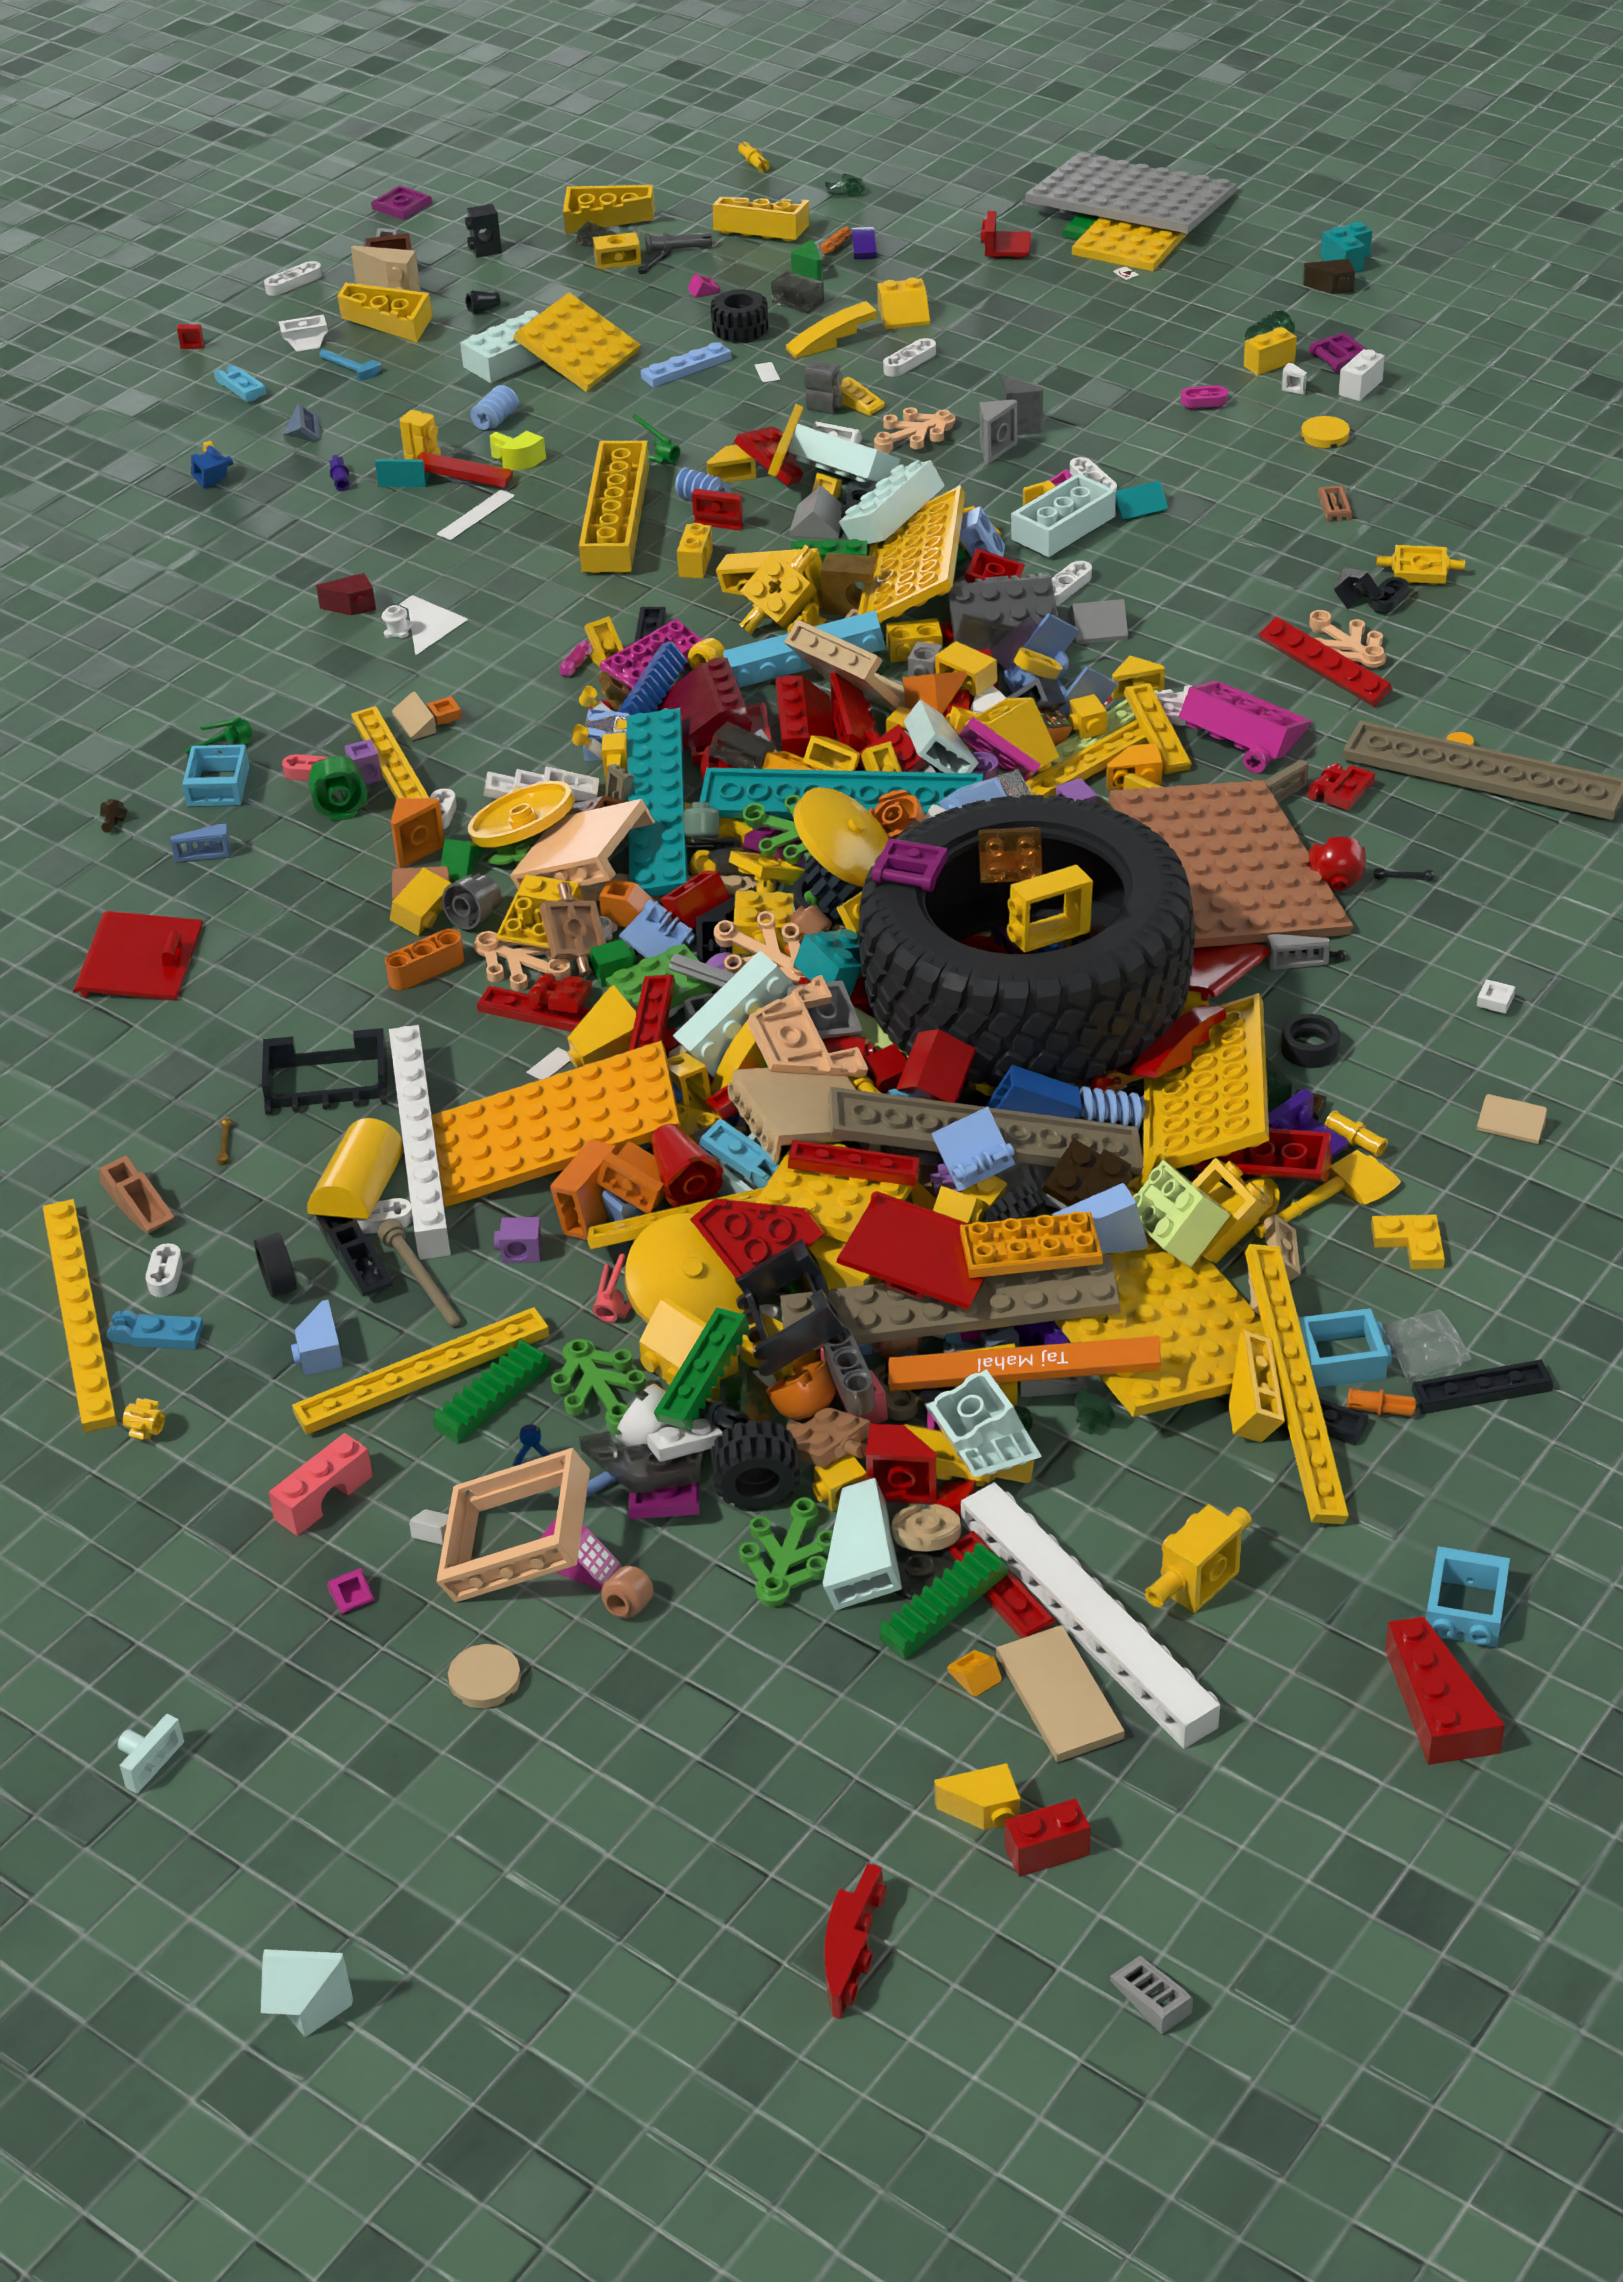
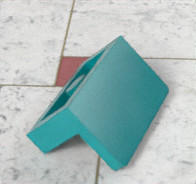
M376 459L375 462L378 487L427 486L430 473L425 472L424 461L421 459Z
M1160 480L1116 491L1115 506L1118 507L1120 518L1123 521L1165 511L1168 508Z

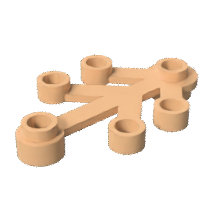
M913 407L903 410L904 421H898L895 415H886L883 417L884 428L903 430L892 434L888 432L878 433L874 438V449L884 453L891 452L893 450V442L911 436L910 447L912 449H921L924 447V439L928 429H930L931 441H943L944 431L953 428L955 415L948 410H939L935 414L917 413V409Z
M1316 610L1310 614L1309 625L1313 632L1327 633L1336 639L1324 640L1322 638H1315L1316 640L1352 661L1361 662L1368 668H1378L1386 662V654L1381 647L1383 640L1381 632L1370 631L1367 633V646L1361 644V635L1365 632L1364 621L1359 619L1350 621V637L1330 624L1331 614L1329 612ZM1340 650H1351L1354 652H1342Z
M763 911L757 916L758 927L763 931L766 945L739 932L736 925L728 920L720 921L715 926L714 936L718 945L730 947L736 944L754 954L761 951L776 965L780 966V969L795 984H799L800 977H806L800 970H796L797 967L793 964L800 948V930L796 924L788 923L782 928V937L789 945L791 958L779 950L774 930L776 925L775 917L770 911ZM765 919L771 920L769 923H762ZM790 931L795 932L794 935H787V933ZM731 954L724 960L725 970L736 974L753 956L741 958L736 954ZM733 962L738 963L735 967L729 966Z
M492 931L478 934L474 942L475 952L486 958V974L490 982H499L504 979V969L501 964H498L497 955L507 959L511 973L510 986L514 991H523L528 987L527 975L523 973L521 964L543 973H552L555 976V981L561 982L563 978L571 976L570 962L567 959H552L550 949L496 940L497 933ZM521 945V948H516V949L509 948V947ZM544 954L546 958L552 960L546 962L533 956Z

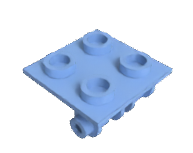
M651 899L645 904L643 911L619 935L620 938L645 958L662 954L672 946L685 944L688 947L696 938L692 928L687 927L681 921L677 923L680 918L676 917L673 920L671 918L673 914L671 911L666 914L667 910L657 900L654 902Z
M989 1107L983 1108L931 1133L958 1192L1015 1165L1012 1158L1015 1155L1014 1149L1010 1143H1005Z

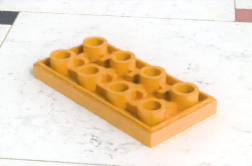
M1075 1211L1062 1215H1040L1024 1219L1009 1218L1004 1221L974 1222L972 1224L960 1225V1236L969 1278L1103 1264V1255L1091 1212Z

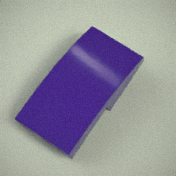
M874 227L852 228L854 259L876 258Z

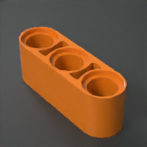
M445 929L388 954L385 958L388 985L395 990H405L461 965L464 962L461 933L455 929Z

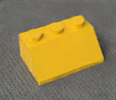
M666 1296L663 1297L639 1340L640 1360L644 1368L649 1372H654L670 1385L707 1323ZM738 1354L730 1356L731 1364L729 1367L724 1366V1376H718V1387L711 1388L712 1397L710 1399L726 1402L740 1391Z

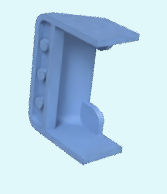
M1047 613L1021 648H1027L1043 654L1061 664L1063 669L1058 675L1057 681L1066 704L1058 709L1068 720L1069 700L1095 694L1103 705L1119 684L1086 666L1069 689L1066 690L1059 680L1068 670V657L1064 651L1080 630ZM1015 656L1004 671V681L1012 693H1015L1038 677L1043 678L1017 666L1014 662Z

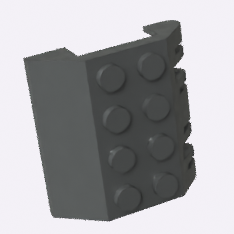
M1048 572L1036 573V576L1033 573L1027 574L1026 578L1019 579L1017 575H1010V578L1007 576L988 577L984 581L981 578H977L974 583H967L966 580H959V583L953 581V587L945 594L946 605L949 604L954 635L953 643L957 641L975 650L990 649L992 657L997 659V667L1007 666L1047 613L1058 618L1052 578Z

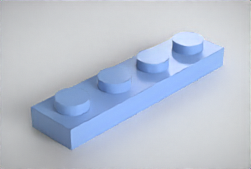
M720 342L710 343L701 349L691 350L687 354L671 357L667 361L652 364L640 370L641 379L654 388L731 360V351Z

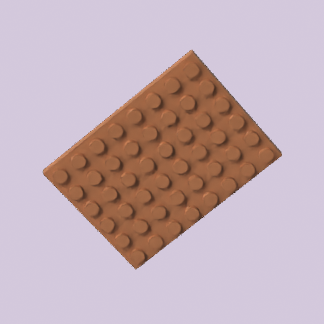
M1264 780L1124 789L1110 792L1108 800L1113 809L1127 814L1129 817L1135 818L1150 827L1152 831L1158 833L1169 844L1170 848L1174 849L1181 860L1182 866L1185 868L1192 897L1195 945H1193V948L1267 942V935L1271 934L1308 937L1351 934L1353 924L1327 882L1321 880L1322 876L1310 869L1308 851Z

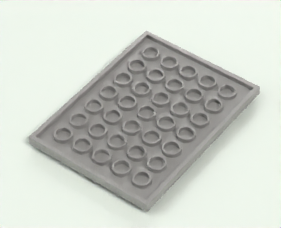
M1077 153L1028 191L1025 195V202L1189 233L1236 192V183H1230L1227 179H1209V176L1206 175L1193 176L1185 171L1171 172L1164 167L1155 169L1150 168L1147 164L1134 165L1129 164L1126 160L1112 161L1105 156L1096 158L1089 156L1088 153Z

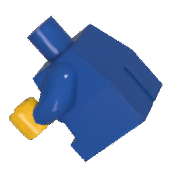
M212 441L203 443L205 454L191 455V475L203 488L217 484L227 476V467L233 465L232 458L230 456L223 457L219 451L214 449Z

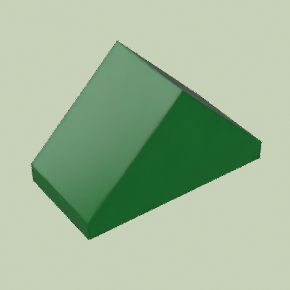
M808 240L791 252L792 273L812 280L822 281L819 253L814 240Z
M444 839L441 866L449 868L451 883L472 875L483 854V847L470 841Z

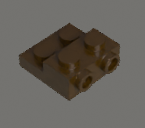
M1073 1138L1041 1191L1069 1207L1121 1183H1124L1127 1187L1133 1177L1128 1173L1132 1165L1106 1149H1103L1102 1153L1099 1154Z

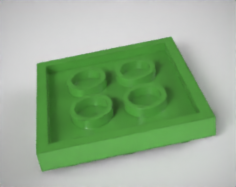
M685 944L672 946L662 954L645 958L639 964L628 969H620L612 976L605 978L608 988L614 985L636 1013L644 976L674 975L676 983L670 1009L684 1004V1001L688 998L706 994L717 989V986L669 969L670 960L674 954H680L699 961Z

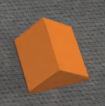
M965 671L902 677L905 708L913 709L921 699L943 714L968 674Z
M397 798L390 823L397 867L404 868L442 848L445 838L439 800L434 798Z

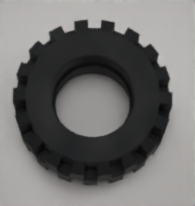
M745 289L730 290L715 296L711 301L712 332L722 340L730 342L751 341L764 335L769 328L767 300L759 292Z
M750 1420L746 1424L740 1422L734 1424V1428H727L722 1431V1436H717L714 1440V1446L711 1449L714 1487H716L718 1496L723 1497V1501L727 1504L734 1503V1507L740 1509L743 1507H748V1510H756V1508L760 1507L767 1509L771 1508L770 1505L783 1503L784 1498H790L794 1495V1490L798 1489L801 1475L797 1442L793 1438L792 1433L789 1430H784L782 1425L778 1423L771 1425V1421L765 1420L762 1422Z

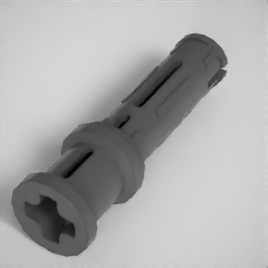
M664 232L663 235H649V233H646V253L650 254L651 251H661L662 249H666L669 252L675 248L712 247L711 232L670 235L667 232Z

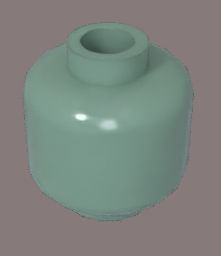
M692 802V808H688L683 812L685 836L691 838V842H695L693 840L694 836H718L720 834L718 809L709 807V802Z

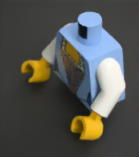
M588 685L582 691L579 703L584 707L591 706L592 709H588L585 726L577 724L574 727L572 741L576 746L583 745L584 761L602 760L603 734H627V716L630 715L628 713L612 711L602 701H596L595 698L598 693L595 688Z

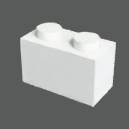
M1363 349L1340 370L1339 395L1361 401L1383 381L1385 355L1378 354L1369 349Z

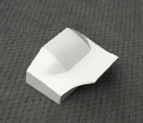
M324 315L279 321L282 338L288 341L296 352L320 349L323 337L328 332Z

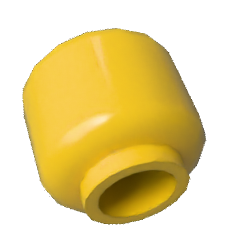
M714 638L703 639L694 644L689 650L688 662L694 670L700 664L706 663L713 658L723 659L725 648L720 641Z

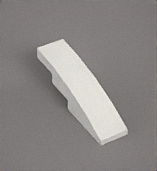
M547 766L545 767L544 775L517 769L515 777L488 771L483 796L498 799L512 791L535 783L562 781L570 786L575 801H583L597 797L599 778Z

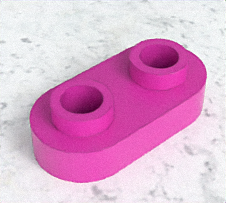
M1218 385L1188 387L1181 391L1180 402L1187 409L1210 406L1218 408L1228 402V389Z

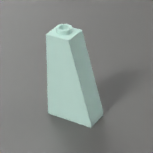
M920 699L904 720L918 756L944 773H971L979 763L945 717Z
M875 1478L844 1487L841 1491L823 1579V1587L835 1611L902 1589L886 1501Z

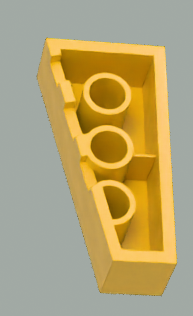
M653 185L567 186L563 207L565 233L569 234L654 220L655 200Z
M719 197L713 203V230H719L723 234L735 232L747 237L759 235L764 239L775 237L782 238L786 242H792L809 226V200H801V204H791V199H782V202L770 203L769 199L766 198L749 202V198Z

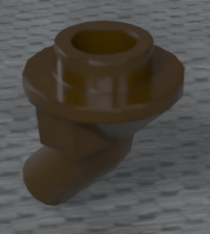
M108 799L107 802L101 803L100 816L106 817L101 826L104 832H111L117 820L124 821L128 810L123 807L124 804L121 801Z

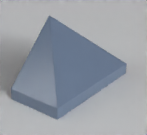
M298 403L283 435L318 442L320 440L318 415Z

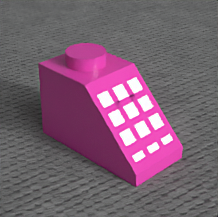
M556 1518L541 1538L554 1535ZM582 1526L577 1565L556 1571L555 1573L602 1591L603 1584L621 1567V1564L587 1527Z

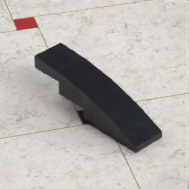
M316 1215V1223L329 1247L353 1285L363 1297L393 1286V1282L369 1236L364 1235L357 1220L353 1221V1218Z

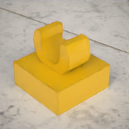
M817 473L812 492L822 485L837 499L842 492V480Z

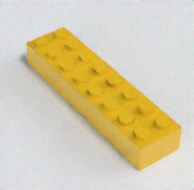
M599 441L579 543L581 572L624 573L632 571L650 467L648 441Z

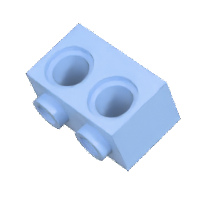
M981 506L964 513L959 539L971 558H973L977 548L1003 557L1005 544Z

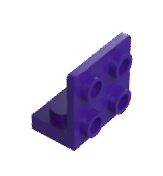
M1305 1088L1268 1113L1269 1128L1330 1132L1332 1158L1348 1147L1349 1141L1312 1117L1314 1112V1094Z

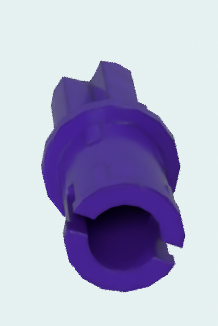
M333 455L332 460L329 461L331 467L330 477L334 480V486L338 491H345L350 486L348 480L349 470L345 466L342 457Z

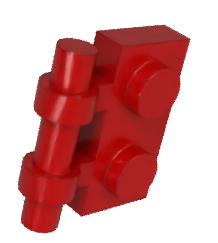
M1334 763L1322 771L1320 779H1315L1311 783L1307 797L1310 800H1315L1317 797L1324 795L1325 803L1350 810L1375 782V773L1353 765L1343 770L1339 763Z
M546 973L541 975L536 984L529 990L528 1000L531 1004H547L550 1010L577 1013L592 993V981H585L579 976H569L563 978L560 982L555 981V976L552 973Z

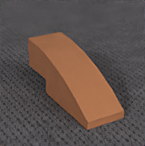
M127 1155L99 1168V1182L125 1215L146 1234L175 1220L174 1215L143 1171L138 1172Z

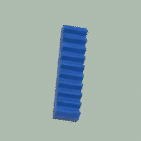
M668 641L661 644L618 712L634 715L637 713L654 712L658 709L657 705L662 703L661 699L667 695L665 692L671 689L670 685L675 683L674 679L680 675L678 672L683 670V665L688 662L673 642Z

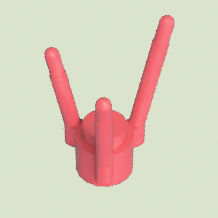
M624 1254L619 1255L609 1283L610 1265L606 1264L602 1272L596 1302L592 1311L598 1319L604 1322H614L618 1316L625 1319L632 1308L630 1300L624 1304L623 1294L615 1289L625 1260Z

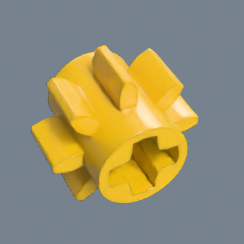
M137 1398L136 1404L130 1403L126 1407L123 1414V1426L130 1429L129 1437L151 1440L152 1435H158L162 1431L165 1423V1413L157 1410L159 1406L158 1401Z

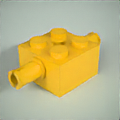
M804 545L791 563L788 561L787 563L775 552H772L740 590L753 603L752 606L754 608L739 623V626L752 635L765 617L767 619L770 617L785 630L818 591L811 582L803 577L805 569L818 555L807 545ZM778 588L782 589L780 593L776 592Z
M764 880L759 881L756 885V892L752 890L736 891L734 924L737 930L766 945L763 931L758 927L757 916L763 911H770L775 917L776 925L774 930L779 950L785 954L783 949L788 943L783 940L782 928L784 925L793 922L789 917L793 914L794 894L774 892L775 887L770 880H767V887H764ZM765 919L762 923H769L771 920ZM736 944L733 945L732 954L755 955Z
M1209 1504L1198 1514H1192L1177 1533L1170 1534L1163 1542V1559L1160 1572L1162 1576L1145 1589L1146 1593L1144 1594L1147 1601L1154 1607L1160 1608L1171 1598L1195 1614L1239 1573L1242 1532L1252 1524L1250 1514L1245 1509L1236 1507L1227 1516Z

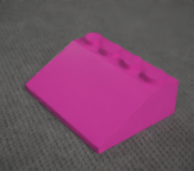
M1217 680L1189 687L1178 717L1185 720V724L1191 728L1198 730L1204 728L1210 731L1209 735L1220 740L1227 738L1234 741V746L1237 748L1249 750L1254 745L1263 746L1269 751L1271 761L1284 757L1310 727L1312 722L1310 719Z

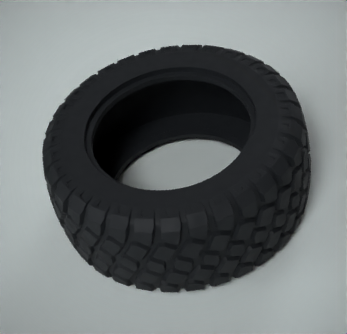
M1020 795V798L1004 796L991 798L987 802L980 800L964 804L962 808L955 807L936 814L935 817L925 819L896 838L897 840L948 848V859L936 879L932 892L923 891L918 886L884 881L883 883L873 882L872 870L874 866L870 868L867 874L859 910V950L866 994L876 1022L883 1033L888 1034V1038L892 1043H895L900 1050L907 1052V1056L910 1055L918 1032L940 1029L974 1047L976 1053L965 1081L977 1084L987 1082L990 1086H998L1012 1065L1065 1083H1072L1074 1079L1085 1080L1104 1074L1105 1071L1114 1070L1127 1064L1133 1058L1139 1057L1155 1043L1156 1038L1162 1037L1172 1027L1173 1022L1177 1021L1183 1010L1191 982L1190 976L1192 975L1194 960L1193 945H1195L1194 915L1189 882L1185 868L1182 866V862L1174 849L1170 848L1169 844L1158 833L1152 831L1150 827L1135 818L1129 817L1127 814L1077 799L1074 801L1073 798L1050 795L1048 798H1043V795ZM1073 865H1078L1093 880L1089 934L1094 937L1064 949L1036 954L994 953L959 943V941L978 932L1009 924L1010 911L1008 899L1010 898L1011 884ZM898 870V871H904V872L922 874V873H918V872H912V871H906V870ZM1065 893L1031 903L1030 923L1064 913Z

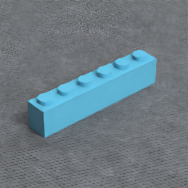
M876 610L815 626L870 653L886 649ZM788 634L723 651L724 658H728L739 688L812 669V667L784 643Z

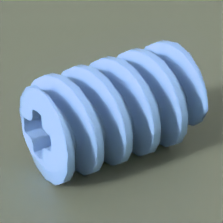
M498 385L494 387L492 391L471 409L470 416L472 422L480 430L496 428L498 424L502 423L518 407V396L507 386Z
M688 467L682 468L676 478L675 487L677 495L688 501H692L694 489L730 493L729 482H723L719 477L714 478L713 475H706L704 472L691 470Z
M1084 1086L1081 1088L1080 1099L1083 1103V1109L1078 1119L1084 1117V1120L1092 1121L1094 1118L1096 1122L1108 1120V1123L1116 1124L1118 1121L1120 1125L1127 1126L1129 1123H1132V1126L1138 1127L1139 1131L1145 1110V1099L1143 1096L1139 1097L1137 1093L1133 1092L1127 1096L1124 1091H1119L1115 1095L1114 1091L1109 1089L1103 1093L1100 1088H1095L1092 1092L1089 1087Z

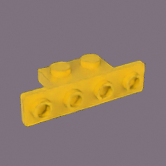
M904 1424L936 1452L938 1479L951 1480L952 1476L965 1478V1480H976V1486H985L986 1483H990L996 1477L1023 1483H1029L1032 1480L1034 1460L1028 1461L1027 1464L1014 1465L1007 1470H997L994 1474L973 1477L942 1431Z

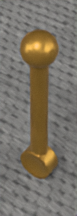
M228 1117L223 1118L220 1122L223 1127L221 1151L216 1156L218 1165L221 1166L229 1163L227 1143L229 1128L232 1127L233 1122Z

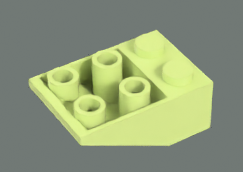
M1164 1160L1151 1171L1146 1183L1133 1196L1137 1203L1144 1231L1164 1250L1190 1267L1230 1216L1216 1201Z

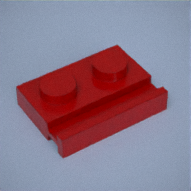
M703 489L693 490L692 508L695 517L694 523L741 531L744 526L742 522V494Z

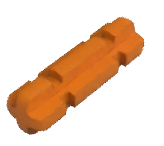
M845 226L820 245L823 254L831 253L835 248H838L852 237L849 227Z

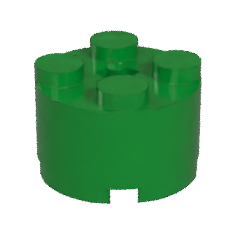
M334 756L315 762L312 765L308 777V787L315 809L327 816L328 819L335 821L347 820L359 813L358 810L367 801V789L362 772L353 759L350 757Z

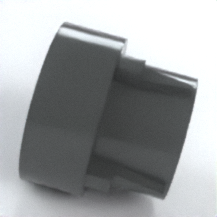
M479 873L473 876L468 875L448 885L442 894V907L445 915L455 926L466 930L485 922L501 902V890L496 882L488 876L479 875Z

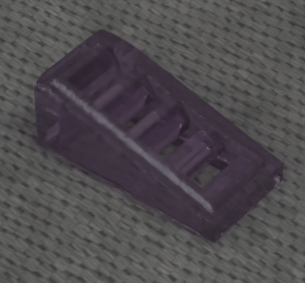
M1031 616L1027 617L991 649L993 656L1006 671L1014 662L1019 649L1024 647L1038 626Z

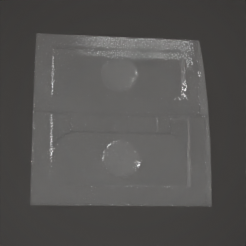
M1441 1309L1382 1325L1383 1341L1385 1345L1388 1344L1390 1346L1392 1358L1397 1357L1407 1382L1468 1365L1472 1360L1455 1327Z

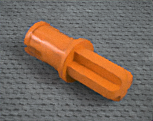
M1349 1388L1347 1408L1375 1412L1377 1416H1381V1413L1414 1416L1416 1398L1386 1394L1383 1389H1380V1392Z

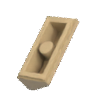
M415 691L410 693L392 710L393 716L412 741L436 733L434 716Z
M1487 1094L1476 1130L1538 1144L1546 1124L1547 1108Z

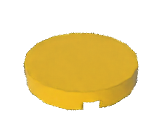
M1332 416L1310 418L1303 422L1301 427V437H1304V441L1308 445L1317 448H1331V444L1341 446L1348 441L1350 435L1348 423Z

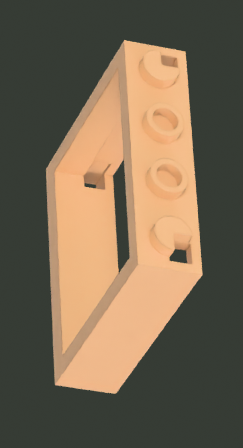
M569 1448L453 1486L436 1582L455 1603L577 1565L590 1468L573 1448ZM561 1486L554 1535L471 1560L479 1512Z

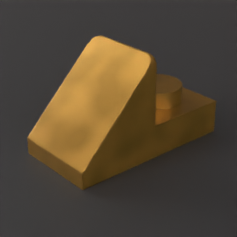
M603 671L597 678L602 686L601 692L608 698L607 701L610 702L614 711L618 712L633 688Z

